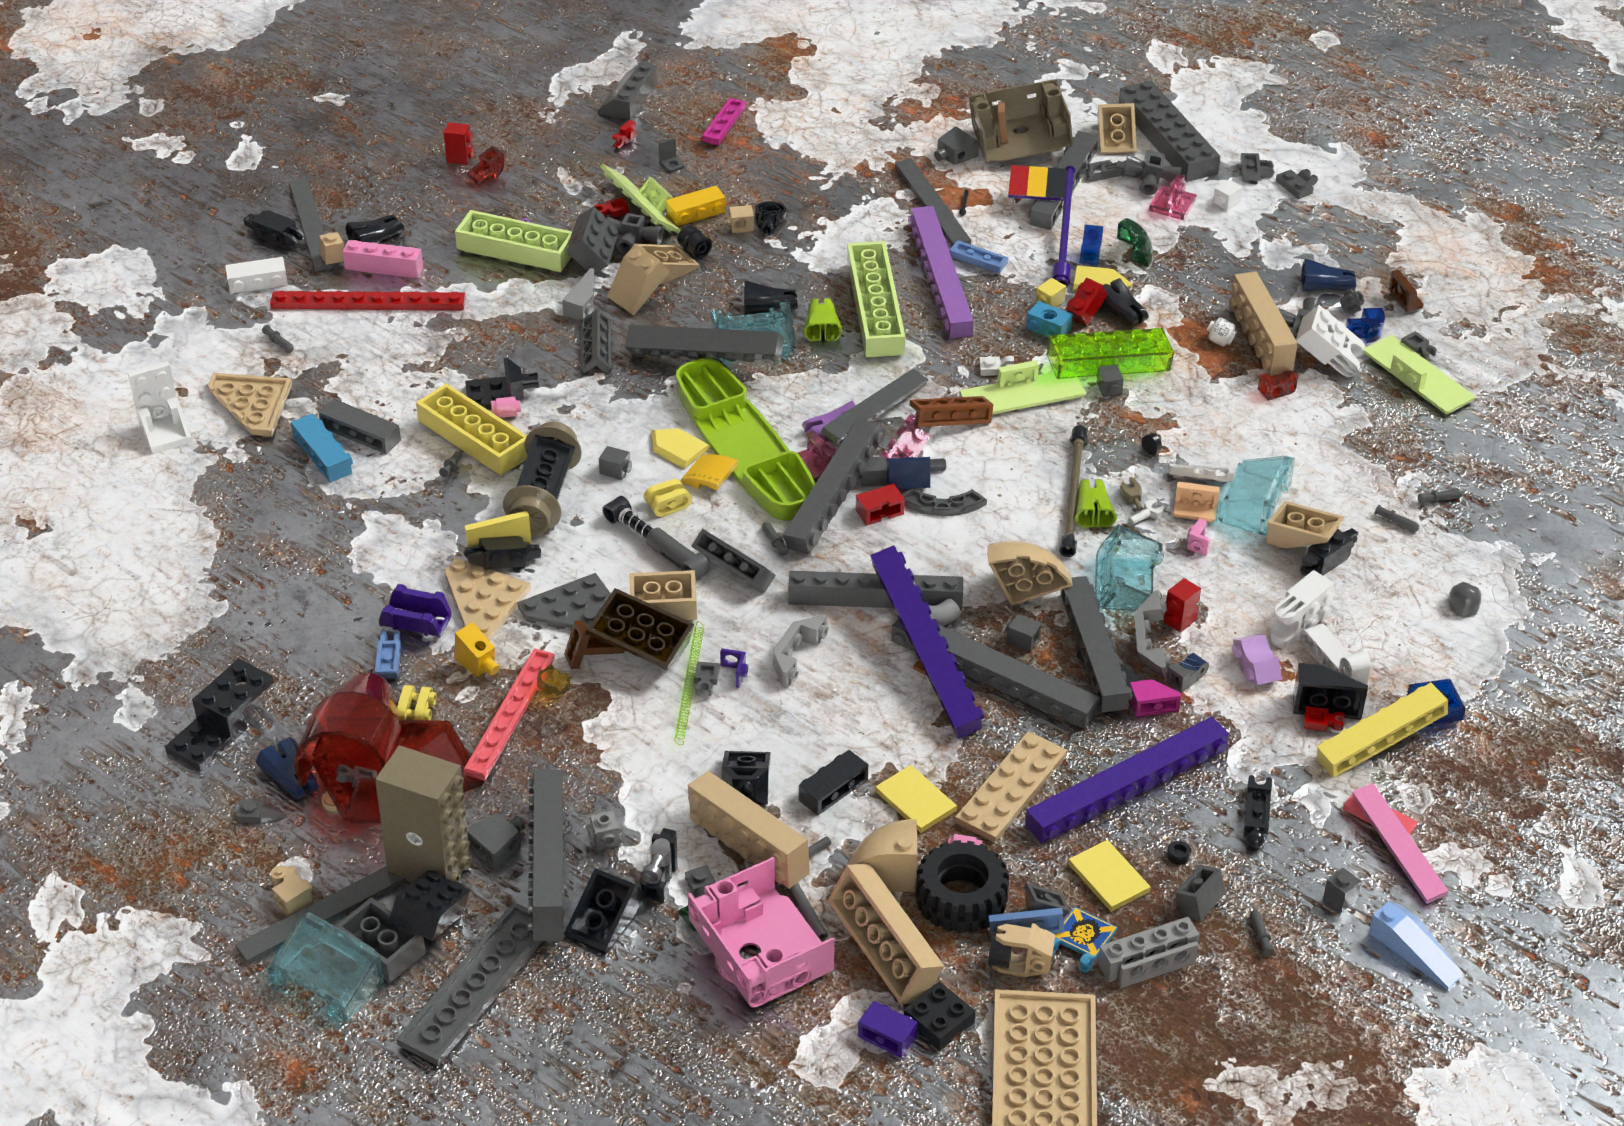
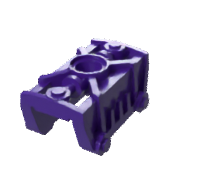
M397 584L391 594L389 604L383 608L380 614L379 626L392 627L393 630L403 629L423 633L424 636L434 635L440 638L452 616L451 609L443 592H423L408 589L403 584ZM436 617H443V618H445V619H444V620H442V619L436 620Z

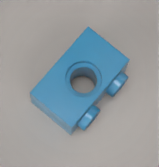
M1038 301L1027 313L1026 328L1061 341L1072 328L1073 314Z

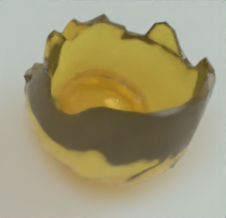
M549 665L545 669L539 670L537 674V690L545 698H559L568 691L572 677L567 676V673L561 674L553 665Z

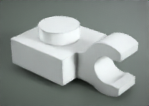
M1006 356L1002 360H1000V357H980L981 376L998 375L999 367L1009 366V364L1014 365V356Z

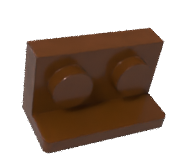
M1399 269L1392 271L1388 290L1406 312L1423 308L1424 304L1418 298L1416 289L1409 283L1407 278Z

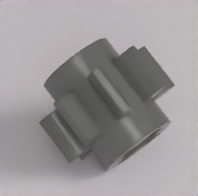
M1355 289L1344 291V296L1340 298L1343 310L1349 311V313L1361 311L1360 306L1365 302L1362 293Z

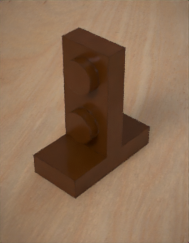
M578 620L574 621L564 655L571 669H579L584 655L625 653V651L587 634V627L584 621Z

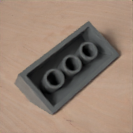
M640 62L628 71L598 109V114L631 120L658 84L657 65Z

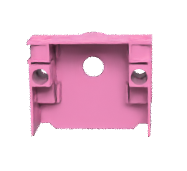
M774 857L714 884L705 886L704 895L694 898L691 893L688 894L690 922L714 954L718 972L726 980L735 984L750 1007L761 1006L834 970L835 939L830 938L821 942L789 897L779 895L775 889ZM747 881L746 884L741 885L739 887L737 886L738 884ZM754 945L760 949L761 953H758V957L754 956L745 960L740 956L739 951L744 946Z

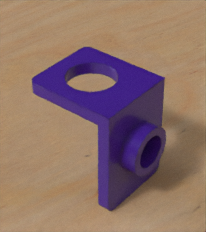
M722 648L720 651V665L737 669L736 687L740 688L743 677H747L749 665L746 664V652ZM732 655L736 657L738 661L730 662L726 659V656Z

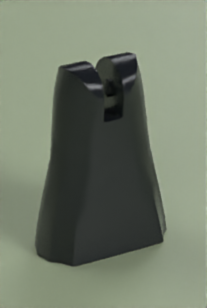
M393 214L371 221L347 222L345 227L348 240L379 243L386 238L401 233L405 229L404 225Z
M1121 278L1113 280L1110 285H1103L1107 297L1101 307L1111 311L1131 326L1136 325L1138 322L1146 321L1149 318L1146 309L1134 298Z
M745 281V315L766 310H795L798 307L796 290L773 288Z

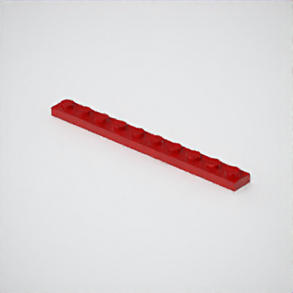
M273 291L270 306L271 309L464 310L466 295L465 292Z

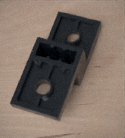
M238 658L192 699L196 719L165 746L166 753L202 771L247 730L243 710L274 683L273 676ZM196 743H204L203 745L194 746Z

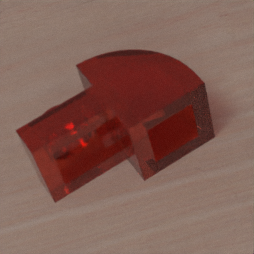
M491 146L478 156L480 162L467 171L468 177L479 185L489 177L497 179L504 169V154Z

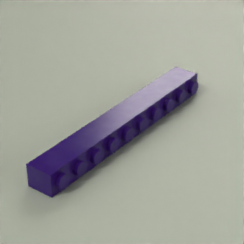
M895 545L871 554L873 568L957 738H962L983 729L982 719H984V714L980 706H975L973 702L975 697L971 688L966 689L964 685L967 683L962 671H957L955 667L958 665L953 653H948L947 649L949 646L944 636L940 637L938 622L936 619H931V609L927 601L923 603L921 599L923 597L919 585H914L913 573L910 568L906 569L904 565L906 560L903 553H898Z
M1210 717L1026 809L1025 826L1041 843L1054 839L1059 834L1069 829H1074L1080 823L1091 820L1098 814L1111 810L1124 801L1131 800L1135 795L1148 791L1153 786L1166 782L1171 777L1187 771L1190 767L1203 763L1216 754L1223 753L1227 749L1229 733L1213 717Z

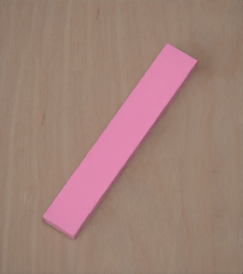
M1374 783L1353 791L1352 797L1424 902L1428 904L1447 896V888Z

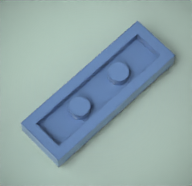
M959 240L949 250L951 257L991 270L992 272L1000 273L1008 264V257Z
M1062 907L989 915L991 938L993 928L1004 924L1031 928L1032 923H1034L1039 928L1046 929L1053 934L1065 932Z

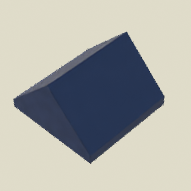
M930 457L888 459V485L894 483L897 489L930 488Z

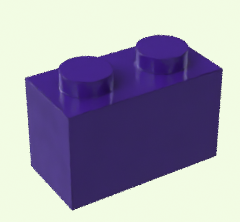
M873 1001L858 1021V1037L902 1059L917 1038L918 1022L910 1016L902 1015L892 1010L887 1005Z

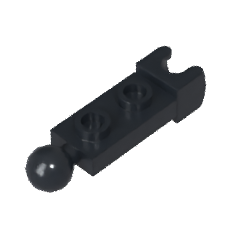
M1253 775L1248 777L1244 832H1249L1246 840L1247 844L1252 848L1263 846L1265 843L1264 834L1268 835L1272 790L1271 777H1267L1264 784H1257Z

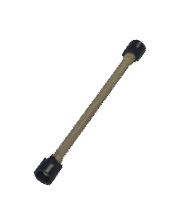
M1081 425L1075 426L1071 434L1074 454L1066 531L1064 536H1061L1059 552L1064 557L1074 556L1077 549V540H1075L1074 536L1075 511L1082 448L1087 445L1088 438L1087 428Z

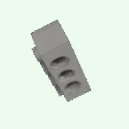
M1185 917L1100 945L1098 966L1108 982L1119 979L1118 986L1121 989L1195 964L1200 934L1190 918ZM1177 943L1175 947L1170 948L1173 944ZM1130 958H1133L1130 962L1125 963Z

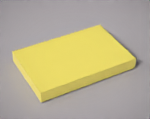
M527 511L465 525L466 544L468 547L479 545V538L509 536L521 537L524 542L532 544L529 514Z
M912 765L888 778L875 788V792L906 820L916 819L917 830L920 833L957 811V805Z
M1108 840L1069 859L1068 865L1111 912L1150 892V885Z

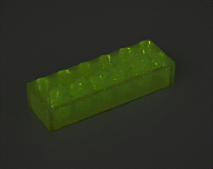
M1163 328L1049 335L1046 355L1056 378L1064 379L1097 376L1098 367L1115 364L1118 365L1121 374L1171 371L1174 350Z

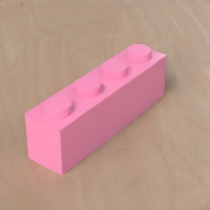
M348 240L342 251L345 270L418 279L423 269L422 250L417 248Z

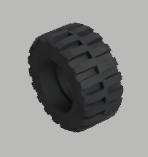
M955 840L951 844H948V842L940 845V848L935 847L930 850L929 854H926L921 859V864L918 866L916 879L918 908L922 910V914L927 920L931 919L932 924L937 927L939 925L942 926L945 931L956 930L957 933L964 934V931L973 933L977 932L979 928L985 929L990 926L989 915L1002 914L1006 909L1009 888V872L1006 869V864L1001 858L998 859L999 855L993 850L989 851L988 847L983 844L976 845L974 841L968 840L967 843H962L961 840ZM955 880H966L977 884L981 888L971 893H957L947 889L944 885Z

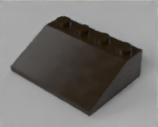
M614 588L586 630V633L667 670L682 655L689 644L694 624Z

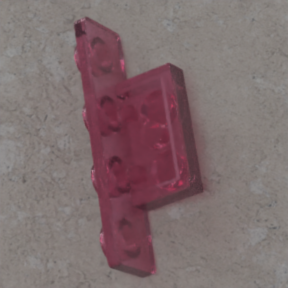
M911 413L905 419L904 423L906 426L902 425L896 432L898 437H894L887 445L889 450L885 449L879 456H886V463L894 453L901 458L917 457L930 438L927 433L915 425L916 414Z

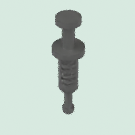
M460 449L450 459L444 461V467L439 470V474L442 477H448L449 471H454L457 468V463L462 458L463 450Z

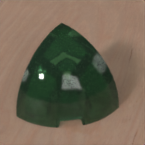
M1125 218L1118 223L1117 239L1133 245L1132 261L1148 267L1153 259V247L1149 235L1140 224L1132 219Z

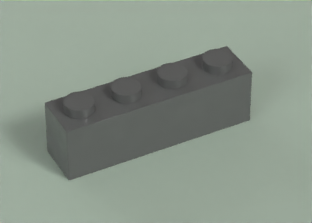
M334 398L318 412L319 419L324 423L326 430H330L335 434L386 455L401 441L399 425Z
M703 528L691 545L695 550L763 593L766 592L776 574Z

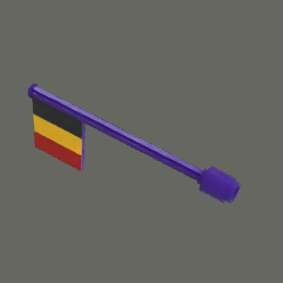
M1011 165L1008 198L1064 201L1059 261L1052 267L1051 278L1064 284L1067 288L1071 279V266L1066 263L1073 175L1076 169L1073 166H1067L1064 169Z

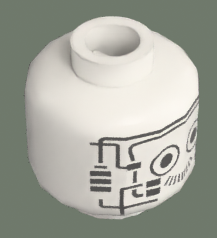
M1218 318L1215 322L1211 321L1206 330L1209 332L1208 339L1222 347L1227 344L1230 345L1237 333L1235 325L1223 318Z

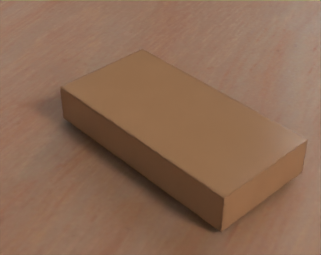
M1002 102L997 104L1000 142L1008 143L1005 103Z

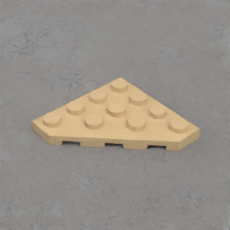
M213 373L208 383L209 392L252 435L271 437L292 387L291 378Z
M455 558L445 570V577L451 588V593L457 604L462 622L465 626L473 622L489 641L493 639L518 607L517 602L522 601L531 590V583L491 569L485 570L482 566L471 565L468 561Z

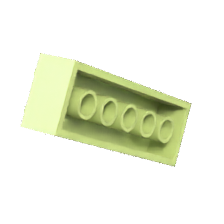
M474 210L468 212L455 230L457 250L558 272H562L572 257L566 251L572 232Z

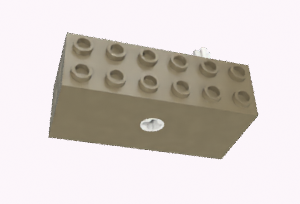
M399 745L375 779L387 871L405 877L409 883L414 882L427 870L438 872L442 877L450 881L459 882L461 874L471 864V857L469 856L470 842L467 836L468 825H466L467 810L464 805L465 793H463L464 778L461 774V765Z

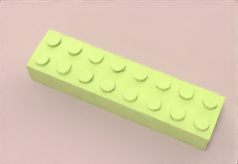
M885 241L847 243V264L865 357L905 355V333Z

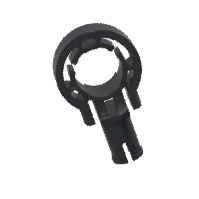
M765 201L755 206V219L759 225L762 224L761 233L766 236V232H768L767 236L771 235L775 223L776 226H779L780 223L786 220L787 208L785 205L775 201Z

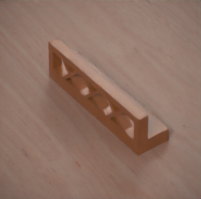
M984 396L910 400L909 406L916 410L915 425L917 427L991 423L994 405Z

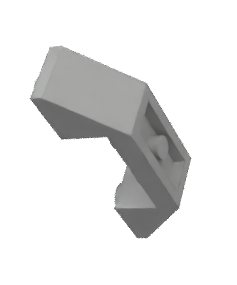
M1156 590L1134 612L1137 652L1143 664L1163 678H1167L1168 666L1172 665L1170 655L1166 656L1164 647L1152 649L1151 638L1148 639L1147 633L1151 632L1150 622L1164 620L1163 611H1167L1166 599L1161 598L1160 591Z
M820 615L793 622L773 649V667L783 688L787 689L791 682L797 679L799 674L797 659L792 657L794 649L799 647L802 641L817 646L820 640L827 636L829 629L826 626L827 616Z

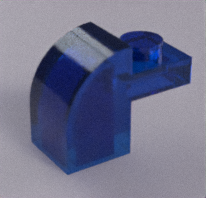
M1085 224L1079 263L1099 265L1104 226Z
M1363 308L1362 317L1347 319L1345 327L1358 338H1365L1366 343L1375 342L1381 338L1385 322L1383 308Z

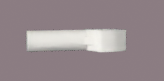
M1148 500L1144 502V510L1129 517L1128 522L1130 525H1134L1149 516L1158 520L1163 516L1164 506L1155 509L1157 507V500Z

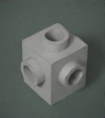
M609 811L591 815V826H587L589 839L594 841L597 852L620 847L619 834L623 833L621 820H616L614 812Z

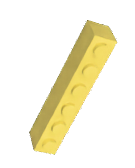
M1432 683L1424 687L1421 686L1406 697L1399 698L1390 706L1381 708L1372 716L1360 720L1356 725L1342 730L1331 739L1322 741L1317 746V760L1335 778L1447 715L1448 700Z

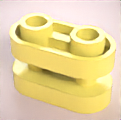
M671 479L647 488L643 495L646 503L658 517L686 509L692 502V496L678 479Z
M404 685L397 706L396 723L407 725L410 718L414 719L415 726L425 727L427 722L430 723L432 716L431 706H435L437 697L436 692H433V688L422 687L420 693H415V686ZM414 702H417L415 710H412Z

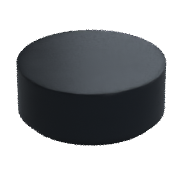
M1149 433L1142 438V447L1148 454L1153 455L1161 450L1162 443L1156 434Z
M1182 841L1172 842L1167 849V858L1170 862L1177 865L1186 864L1191 858V848Z

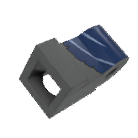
M1192 653L1178 665L1173 663L1168 666L1166 682L1182 693L1206 674L1209 669V663L1197 654ZM1177 678H1180V684L1176 682Z

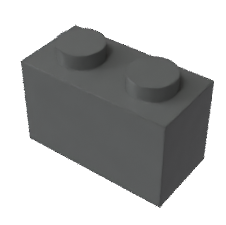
M1199 865L1175 892L1180 916L1201 921L1223 897L1225 888L1221 869Z

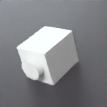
M1227 179L1214 189L1213 204L1228 211L1241 202L1243 186Z

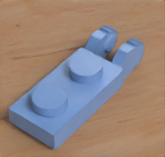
M381 631L375 665L376 679L398 678L401 655L400 631H395L394 640L388 641L387 631Z

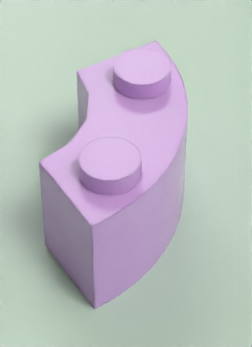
M1253 634L1233 639L1232 653L1235 658H1238L1247 681H1251L1255 685H1261L1282 680L1279 659L1272 653L1266 635Z

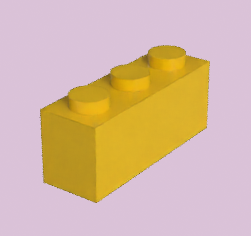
M717 186L666 200V215L677 227L726 212V197Z

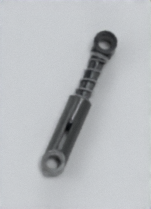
M618 496L602 507L603 514L610 523L615 524L619 522L628 526L631 531L641 535L642 539L646 540L648 546L680 568L681 571L695 570V580L710 571V562L704 554H695L661 528H652L651 524H646L643 518L639 519L638 514H633L632 507L624 496Z

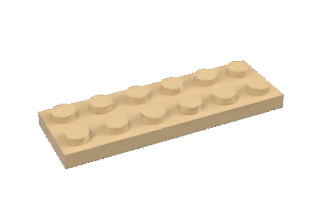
M1028 731L955 816V823L996 843L1064 761L1068 750Z

